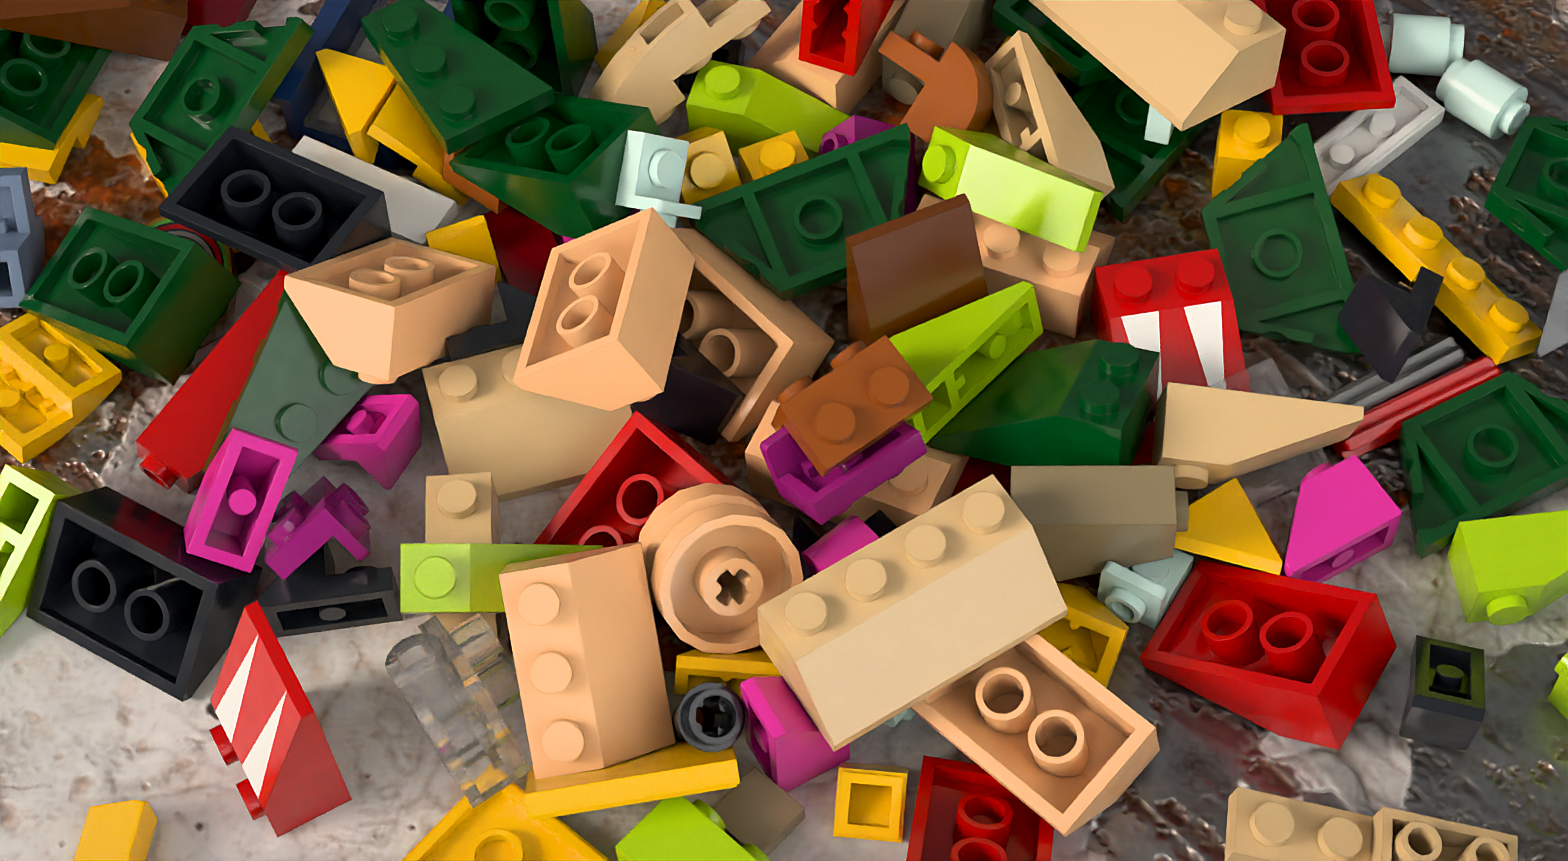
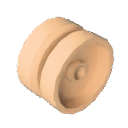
M704 483L679 490L655 508L640 531L638 542L642 543L651 600L678 638L702 652L734 654L759 646L760 636L757 607L803 582L799 552L786 533L770 517L756 498L732 485Z

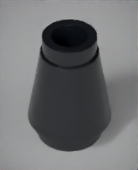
M716 682L702 683L688 691L680 704L675 708L672 715L673 729L679 737L685 739L698 750L705 752L722 751L732 746L740 737L745 724L744 707L738 695L729 687ZM697 709L701 710L705 718L703 728L696 722Z

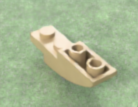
M670 0L639 27L615 54L594 84L588 99L648 107L656 124L659 125L666 121L674 113L676 106L686 99L674 83V80L682 74H692L703 68L711 59L712 53L731 39H742L752 33L760 24L761 18L771 12L764 0H707L697 8L690 0Z
M1237 787L1228 799L1224 861H1518V836L1385 806L1374 816H1368Z

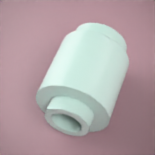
M1391 13L1388 25L1379 24L1389 71L1392 73L1443 76L1449 66L1463 56L1464 25L1451 24L1449 17Z
M1465 58L1457 59L1443 74L1436 89V98L1444 102L1445 111L1493 140L1500 138L1505 133L1508 135L1514 134L1522 126L1530 111V105L1526 103L1528 96L1527 88L1480 60L1470 62Z

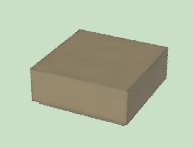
M755 766L740 780V784H737V787L732 788L713 807L726 825L724 830L726 834L741 847L747 842L752 843L764 852L767 857L805 819V808Z

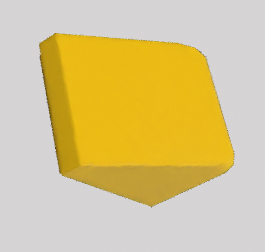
M478 215L425 233L427 244L430 248L495 265L494 287L498 286L497 282H502L500 266L484 215Z
M841 762L838 768L833 836L902 843L909 768Z
M129 800L90 806L74 861H146L158 820L148 801Z

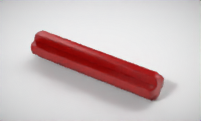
M1488 356L1474 359L1365 411L1364 419L1348 439L1331 444L1332 449L1336 451L1342 460L1354 454L1359 457L1397 439L1402 422L1501 375L1502 372Z

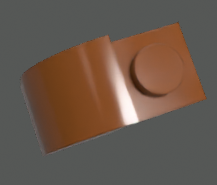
M914 29L908 38L890 30L878 51L926 83L900 125L907 122L910 131L928 144L930 143L934 126L983 132L992 113L994 93L991 77L981 59L969 48L953 41L940 59L939 57L945 48L921 32Z

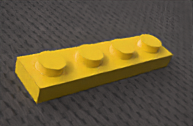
M1377 172L1339 182L1329 198L1330 203L1411 282L1421 266L1443 276L1444 279L1434 305L1486 356L1490 357L1496 365L1532 353L1540 343L1543 331L1529 319L1526 309L1518 302L1505 296L1486 277L1485 271L1477 262L1465 257L1443 236L1441 228L1434 221L1422 216L1402 197L1401 191L1395 183L1382 177Z

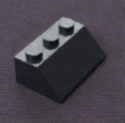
M231 125L158 207L160 216L290 274L392 237L383 191Z
M105 486L58 500L26 617L184 702L192 697L231 645L244 607L253 602L263 568L254 564L251 573L187 553L183 532L184 526Z

